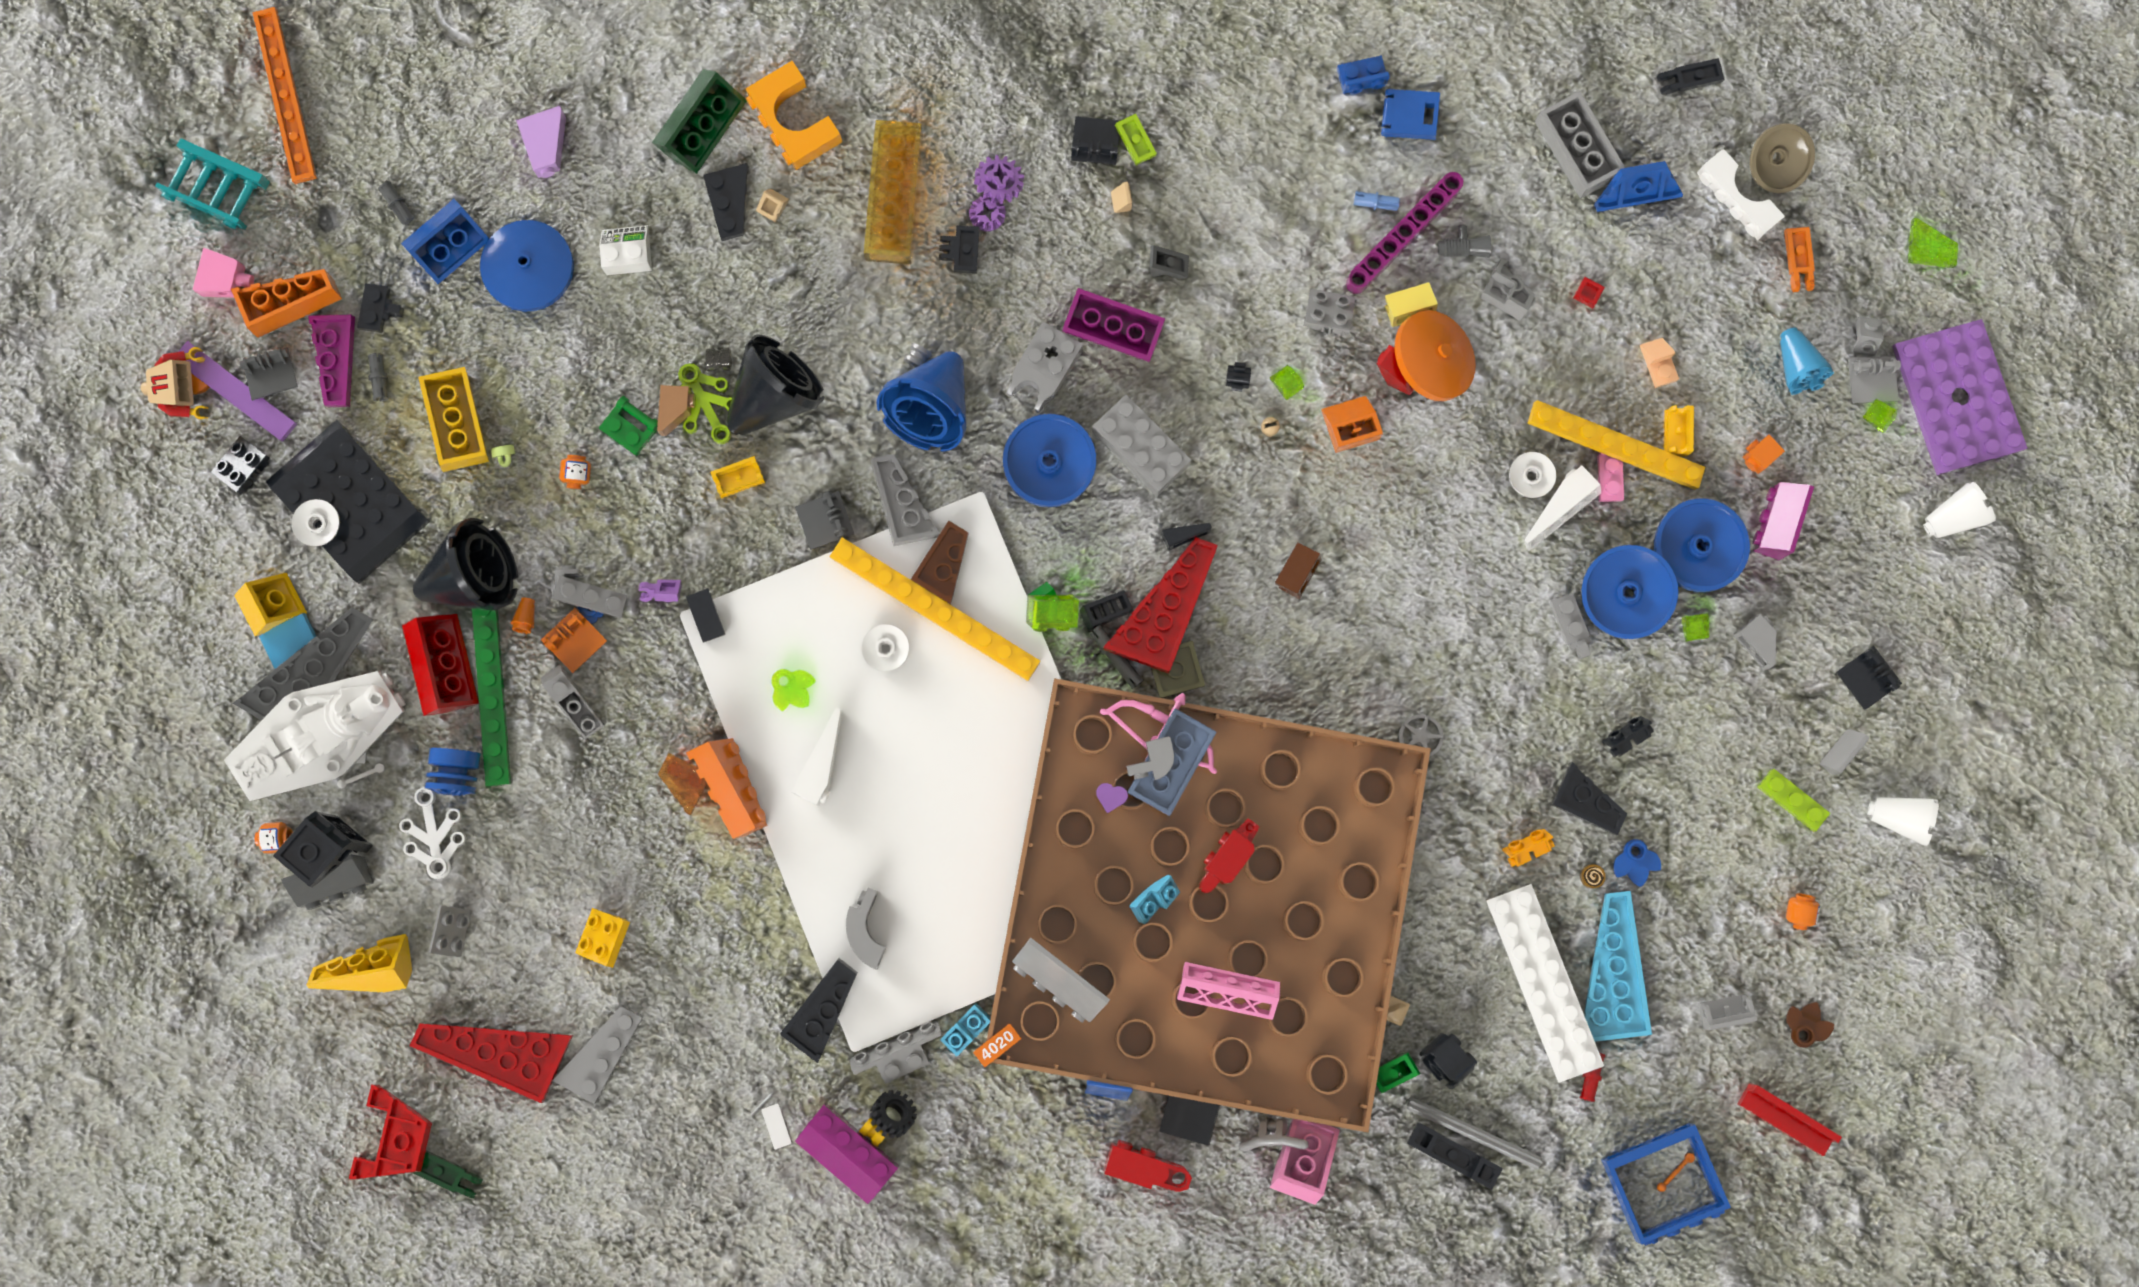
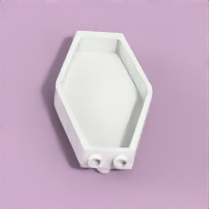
M381 671L292 692L285 696L224 761L249 801L333 780L347 773L405 712L403 706L406 703L399 693L395 694L390 687L393 685V682L386 672L382 674Z

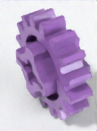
M995 155L994 160L987 157L986 162H980L979 167L975 171L974 185H978L977 193L984 192L983 199L989 196L991 203H994L995 199H998L1000 204H1003L1004 199H1007L1009 203L1012 202L1013 196L1017 198L1023 188L1024 175L1020 174L1022 168L1014 167L1015 160L1010 163L1007 162V156L1003 160H1000L998 155Z

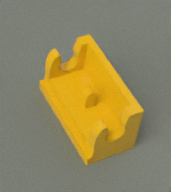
M1675 405L1671 406L1668 410H1664V451L1681 457H1687L1694 451V406L1687 405L1684 408H1677Z
M755 456L710 472L721 499L765 483Z

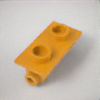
M1545 829L1531 832L1526 838L1510 842L1502 851L1510 857L1508 862L1511 867L1515 865L1519 867L1532 860L1529 852L1533 851L1534 856L1537 858L1552 851L1551 848L1555 847L1552 841L1553 836Z

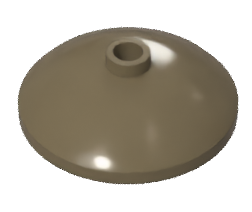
M1789 123L1777 124L1764 131L1756 140L1750 155V171L1755 182L1762 189L1772 193H1786L1799 187L1807 179L1814 165L1815 147L1812 138L1800 126ZM1774 153H1776L1777 156H1776V158L1773 160V155H1774Z

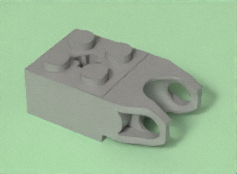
M1042 322L1013 371L1012 383L1007 391V396L1012 398L1024 386L1034 387L1039 392L1038 402L1034 411L1040 413L1043 407L1053 400L1083 352V344L1049 324ZM1048 353H1055V356H1056V357L1052 356V357L1049 359V358H1047V354H1048Z

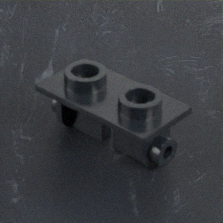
M1642 716L1635 717L1620 730L1611 732L1602 742L1611 747L1609 751L1613 757H1621L1633 748L1630 740L1633 739L1634 743L1639 745L1651 737V733L1654 732L1650 726L1652 722Z

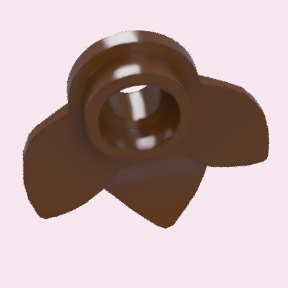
M1817 1002L1805 1005L1801 1011L1791 1006L1787 1012L1786 1021L1791 1028V1040L1798 1047L1807 1048L1814 1041H1825L1834 1030V1023L1821 1021L1820 1007ZM1801 1031H1804L1806 1034L1804 1040L1799 1038Z

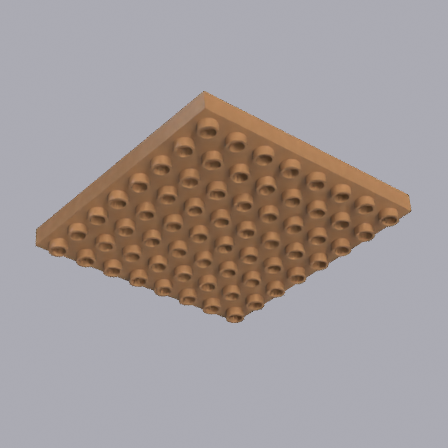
M1054 678L987 1035L988 1041L1010 1023L1021 1037V1040L992 1063L1369 1132L1431 748L1185 703V705L1180 706L1179 711L1217 732L1210 743L1213 748L1214 768L1217 769V773L1213 774L1209 768L1198 766L1170 816L1129 793L1124 804L1107 814L1097 798V788L1101 784L1108 783L1113 787L1121 786L1128 792L1134 781V775L1128 776L1126 766L1144 762L1148 752L1109 715L1101 714L1100 710L1108 709L1121 700H1135L1152 705L1156 710L1169 716L1176 701ZM1122 706L1113 711L1116 716L1145 742L1150 741L1152 736H1158L1164 725L1158 720L1153 719L1151 715L1132 706ZM1207 751L1201 759V762L1208 763ZM1249 818L1259 826L1252 841L1255 849L1254 853L1231 883L1222 884L1219 882L1210 893L1202 892L1199 884L1207 873L1203 870L1206 866L1203 861L1211 851L1216 853L1221 846L1218 841L1226 831L1230 833L1232 830H1236ZM1166 875H1171L1180 890V894L1167 909L1159 908L1146 924L1139 923L1129 907L1130 904L1153 883ZM1029 938L1035 940L1110 999L1091 1022H1088L1086 1019L1083 1023L1071 1015L1074 1010L1067 1004L1062 1008L1052 1000L1054 994L1046 989L1043 993L1032 984L1035 979L1028 974L1023 977L1013 969L1015 966L1012 962ZM1188 962L1280 982V996L1273 1020L1177 1000L1184 963ZM1186 986L1184 992L1195 994L1199 991L1196 988ZM1216 992L1209 994L1213 999L1223 997L1220 993ZM1240 997L1233 999L1237 1004L1247 1002L1244 998ZM1262 1002L1257 1004L1260 1009L1270 1010L1271 1004Z

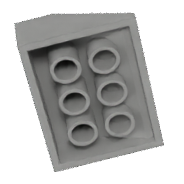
M1029 938L1012 961L1015 964L1013 969L1023 977L1028 974L1035 979L1032 983L1043 993L1046 989L1054 994L1052 1000L1062 1008L1067 1004L1074 1010L1071 1015L1082 1023L1085 1019L1091 1022L1110 1001L1108 997L1032 938Z

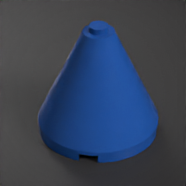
M945 352L887 382L880 391L876 402L877 410L880 411L882 409L885 415L883 419L884 424L900 439L923 450L929 451L932 446L941 447L940 451L944 452L957 447L966 432L964 362L961 356L956 352Z

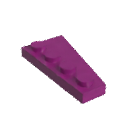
M351 314L308 316L309 324L312 325L313 334H311L312 342L316 347V364L319 366L321 375L319 381L324 406L328 408L350 407L355 316Z

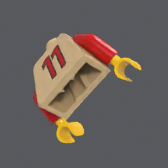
M198 347L191 348L188 353L180 351L164 354L155 363L154 367L146 371V382L141 384L142 393L146 396L148 395L150 403H157L158 408L169 416L190 417V415H194L197 419L209 418L202 417L199 413L200 409H209V407L200 405L190 408V406H194L191 364L190 361L186 360L191 359L197 363L205 361L203 357L195 358L197 352H203Z

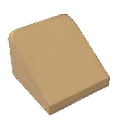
M1124 182L1111 191L1115 213L1127 212L1132 209L1130 186L1128 182Z
M773 189L765 190L756 211L776 222L788 204L789 199Z

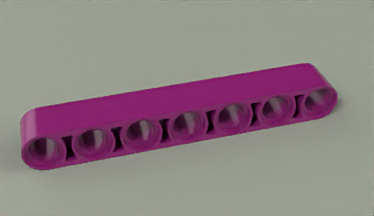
M1447 173L1350 272L1346 282L1349 292L1360 294L1365 291L1457 197L1464 182L1459 173ZM1446 183H1454L1456 185V189H1450L1446 185ZM1431 198L1439 199L1441 204H1433ZM1419 213L1424 215L1426 220H1418L1415 217V214ZM1399 230H1407L1410 236H1402ZM1384 246H1392L1394 252L1389 253L1385 251ZM1375 261L1379 268H1371L1368 262ZM1352 278H1361L1363 280V284H1355Z

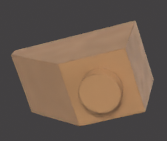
M660 385L657 431L661 436H667L691 415V408L695 407V394H692L689 386Z

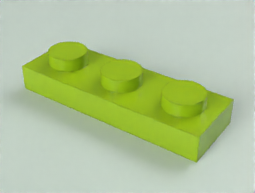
M1774 768L1768 772L1757 786L1758 789L1813 832H1817L1830 815L1829 811Z

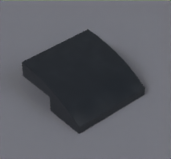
M1168 1096L1159 1132L1209 1146L1220 1105Z

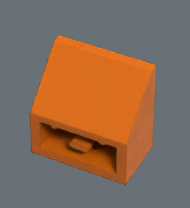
M1366 396L1321 409L1335 453L1378 441L1383 435L1377 413Z

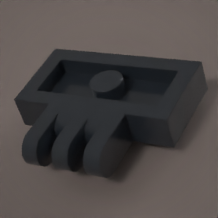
M957 225L956 236H940V242L949 243V245H939V251L948 252V254H939V260L954 261V272L977 274L980 227Z

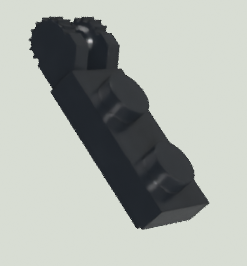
M1719 58L1676 67L1674 70L1662 72L1656 76L1658 82L1667 81L1674 77L1676 83L1663 86L1660 89L1662 95L1718 84L1725 80Z

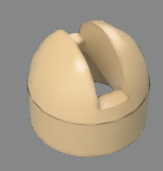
M1274 417L1265 418L1261 424L1262 433L1269 437L1276 435L1280 429V423ZM1276 423V426L1265 428L1267 424Z

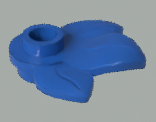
M1639 839L1628 841L1624 846L1623 853L1617 856L1614 861L1615 876L1622 877L1628 875L1629 879L1639 887H1642L1647 881L1649 870H1661L1659 856L1655 852L1648 850L1646 844ZM1633 847H1637L1639 850L1636 856L1631 852Z

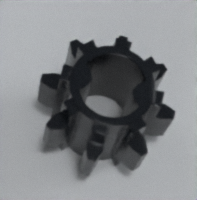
M1235 362L1234 365H1228L1226 386L1231 387V391L1242 392L1243 388H1249L1251 367H1245L1246 363Z

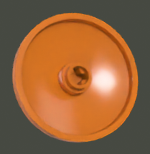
M1425 310L1415 313L1400 325L1395 338L1396 361L1403 377L1416 392L1430 400L1448 401L1460 396L1470 387L1475 375V355L1466 333L1453 319L1437 311Z

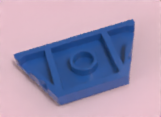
M1662 161L1620 169L1597 199L1594 206L1596 211L1600 212L1683 197V193L1667 163Z

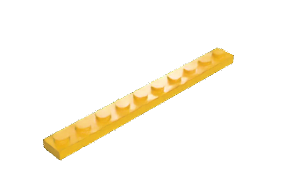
M843 537L829 556L835 562L1024 680L1029 681L1041 661Z

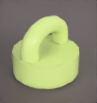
M504 445L491 449L492 458H498V462L502 467H508L511 464V455L516 454L513 445Z

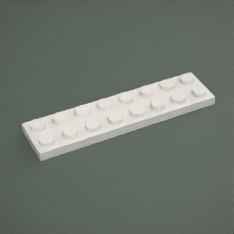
M1532 884L1486 900L1557 1082L1560 1083L1603 1067V1061Z

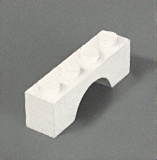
M1722 149L1706 162L1697 174L1701 182L1713 190L1717 200L1724 203L1730 209L1731 215L1742 222L1747 233L1759 240L1785 216L1770 199L1756 202L1740 194L1735 185V173L1739 165Z

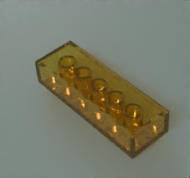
M875 121L864 242V257L866 261L912 265L923 139L922 123Z

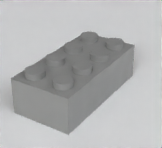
M1580 91L1539 113L1535 123L1580 199L1609 184L1617 172L1625 168Z
M1127 395L1122 397L1092 427V433L1156 497L1190 466L1191 459Z

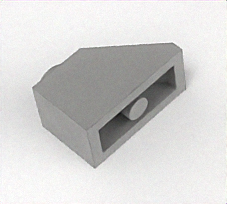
M1759 614L1753 617L1733 636L1764 670H1767L1775 665L1777 631L1773 628L1774 625L1768 617Z

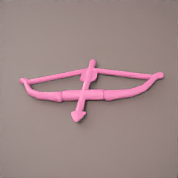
M1181 693L1174 698L1176 703L1169 716L1156 710L1152 705L1135 700H1121L1108 709H1101L1100 713L1113 718L1147 750L1145 741L1116 716L1113 711L1122 706H1132L1151 715L1153 719L1163 723L1164 727L1174 708L1179 710L1181 705H1185V694ZM1152 736L1151 740L1157 739L1158 736ZM1209 745L1207 749L1208 763L1200 761L1198 766L1209 768L1211 773L1216 774L1217 769L1214 768L1213 748Z

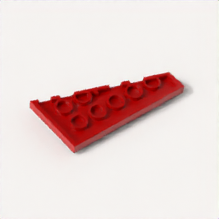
M1196 537L1171 569L1165 573L1160 582L1154 586L1132 612L1127 621L1120 626L1116 634L1104 645L1103 650L1170 674L1218 545Z

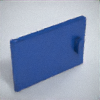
M1090 1080L1087 1081L1085 1094L1128 1101L1130 1094L1133 1092V1088Z

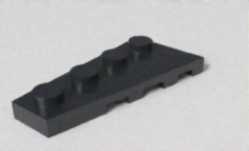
M840 958L837 959L780 1033L782 1037L816 1063L821 1058L858 973Z

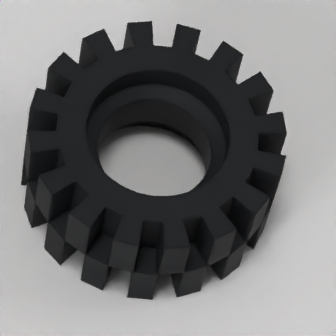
M889 1090L888 1093H882L870 1109L872 1112L869 1114V1118L873 1119L871 1125H877L875 1130L877 1133L882 1130V1136L884 1137L889 1134V1138L893 1139L895 1136L899 1138L905 1135L917 1118V1114H915L916 1106L911 1107L914 1103L913 1100L907 1101V1094L900 1096L901 1091L897 1090L895 1094L893 1090ZM886 1108L895 1109L900 1114L901 1120L895 1121L889 1118L885 1111Z

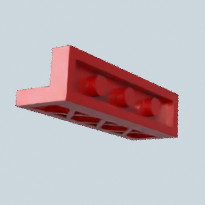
M1748 1084L1737 1104L1820 1156H1825L1832 1142L1839 1143L1842 1138L1837 1133L1758 1085Z

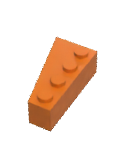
M325 269L298 274L294 278L274 279V282L251 284L250 287L243 289L239 287L231 289L246 327L257 338L342 299L335 280Z
M734 739L708 741L686 752L689 760L694 758L699 769L696 772L700 779L705 778L710 787L708 794L711 800L719 804L720 809L718 813L732 838L744 837L768 826L765 820V813L760 808L756 790L751 785L748 770L742 762L739 747L734 742Z

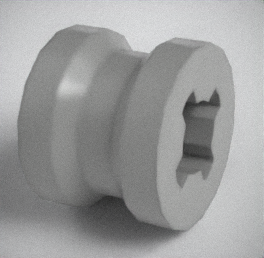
M912 343L911 351L908 355H905L904 361L916 368L930 359L932 353L923 346Z

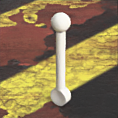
M380 763L376 764L375 768L346 780L340 779L337 782V786L342 789L347 784L373 773H383L385 766Z

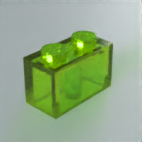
M1073 594L1027 595L1026 623L1034 631L1045 632L1047 628L1069 631L1070 628H1078L1079 600Z

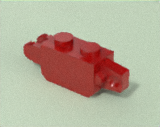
M1249 818L1236 830H1232L1230 833L1226 831L1218 841L1221 846L1216 853L1211 851L1203 861L1206 864L1203 870L1207 873L1199 884L1202 892L1210 893L1219 882L1222 884L1231 883L1254 853L1255 849L1252 841L1259 826Z

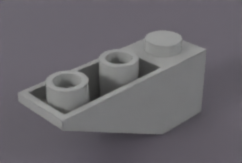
M560 664L541 677L542 686L584 739H587L604 727L602 721Z

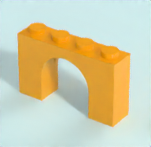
M790 61L747 87L748 97L745 99L752 110L757 109L760 115L757 117L764 129L768 127L772 132L769 136L776 147L780 145L784 152L781 154L787 165L792 164L798 170L842 143V138L829 116L801 131L788 130L777 121V111L780 105L786 99L806 88L804 77L794 62Z

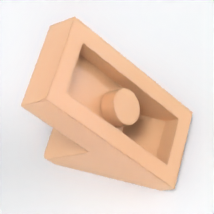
M1663 338L1640 345L1655 388L1679 380L1672 361V357L1676 353Z

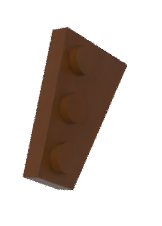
M948 521L911 580L951 605L969 533Z

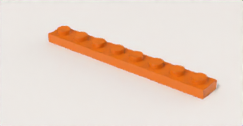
M275 7L252 12L292 182L298 184L317 179L278 10Z

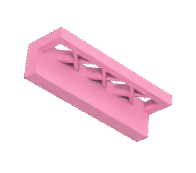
M1185 962L1177 1000L1273 1020L1280 996V982ZM1186 986L1196 988L1199 992L1190 994L1184 991ZM1216 992L1220 993L1223 997L1213 999L1209 994ZM1240 997L1244 998L1247 1002L1237 1004L1233 999ZM1262 1002L1271 1004L1270 1010L1260 1009L1257 1004Z

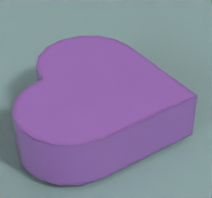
M1104 783L1096 790L1097 798L1107 814L1124 804L1128 798L1127 791L1121 786L1113 787L1108 783Z

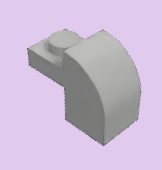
M1170 736L1146 741L1150 761L1126 766L1128 776L1134 775V779L1148 777V772L1152 771L1154 780L1164 777L1170 771L1174 761V751Z

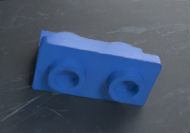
M1382 55L1337 66L1343 94H1358L1367 88L1380 89L1388 83L1390 78L1389 72L1385 70Z

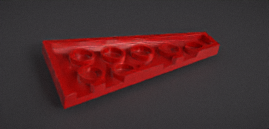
M420 1023L409 1046L539 1103H543L573 1035Z

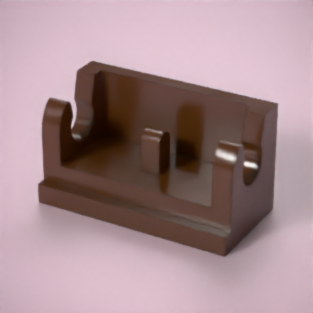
M1297 542L1275 584L1282 591L1300 600L1322 560L1320 553Z

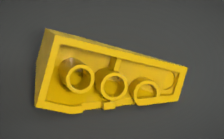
M402 934L376 941L377 945L366 950L361 947L355 950L356 953L345 959L340 956L313 967L306 984L307 987L312 989L389 992L406 989L412 973L407 935Z

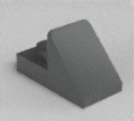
M1155 245L1151 246L1150 272L1152 277L1155 278L1165 274L1179 279L1188 278L1189 255Z

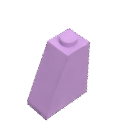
M557 106L516 120L533 171L537 177H551L555 172L560 171L566 116L562 108Z

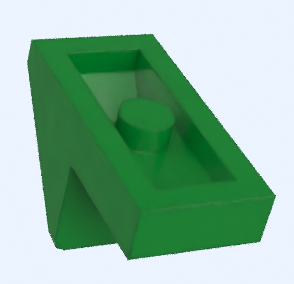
M1408 1052L1399 1053L1392 1060L1379 1066L1376 1085L1382 1094L1421 1073Z

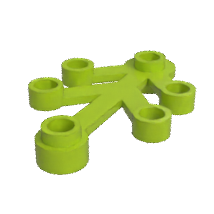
M695 364L683 365L678 372V378L682 383L681 386H689L695 394V407L691 408V415L683 423L684 430L689 434H693L698 430L697 419L702 407L713 428L711 431L713 440L717 444H726L731 438V432L727 426L720 423L710 403L725 407L729 411L728 404L732 401V397L726 398L705 392L700 383L714 386L718 392L724 393L729 388L727 380L723 377L715 378L701 374V370ZM689 372L694 373V377L692 379L686 378ZM719 382H725V387L718 388L717 385ZM694 423V428L688 430L687 424ZM725 432L726 436L723 439H719L718 434Z

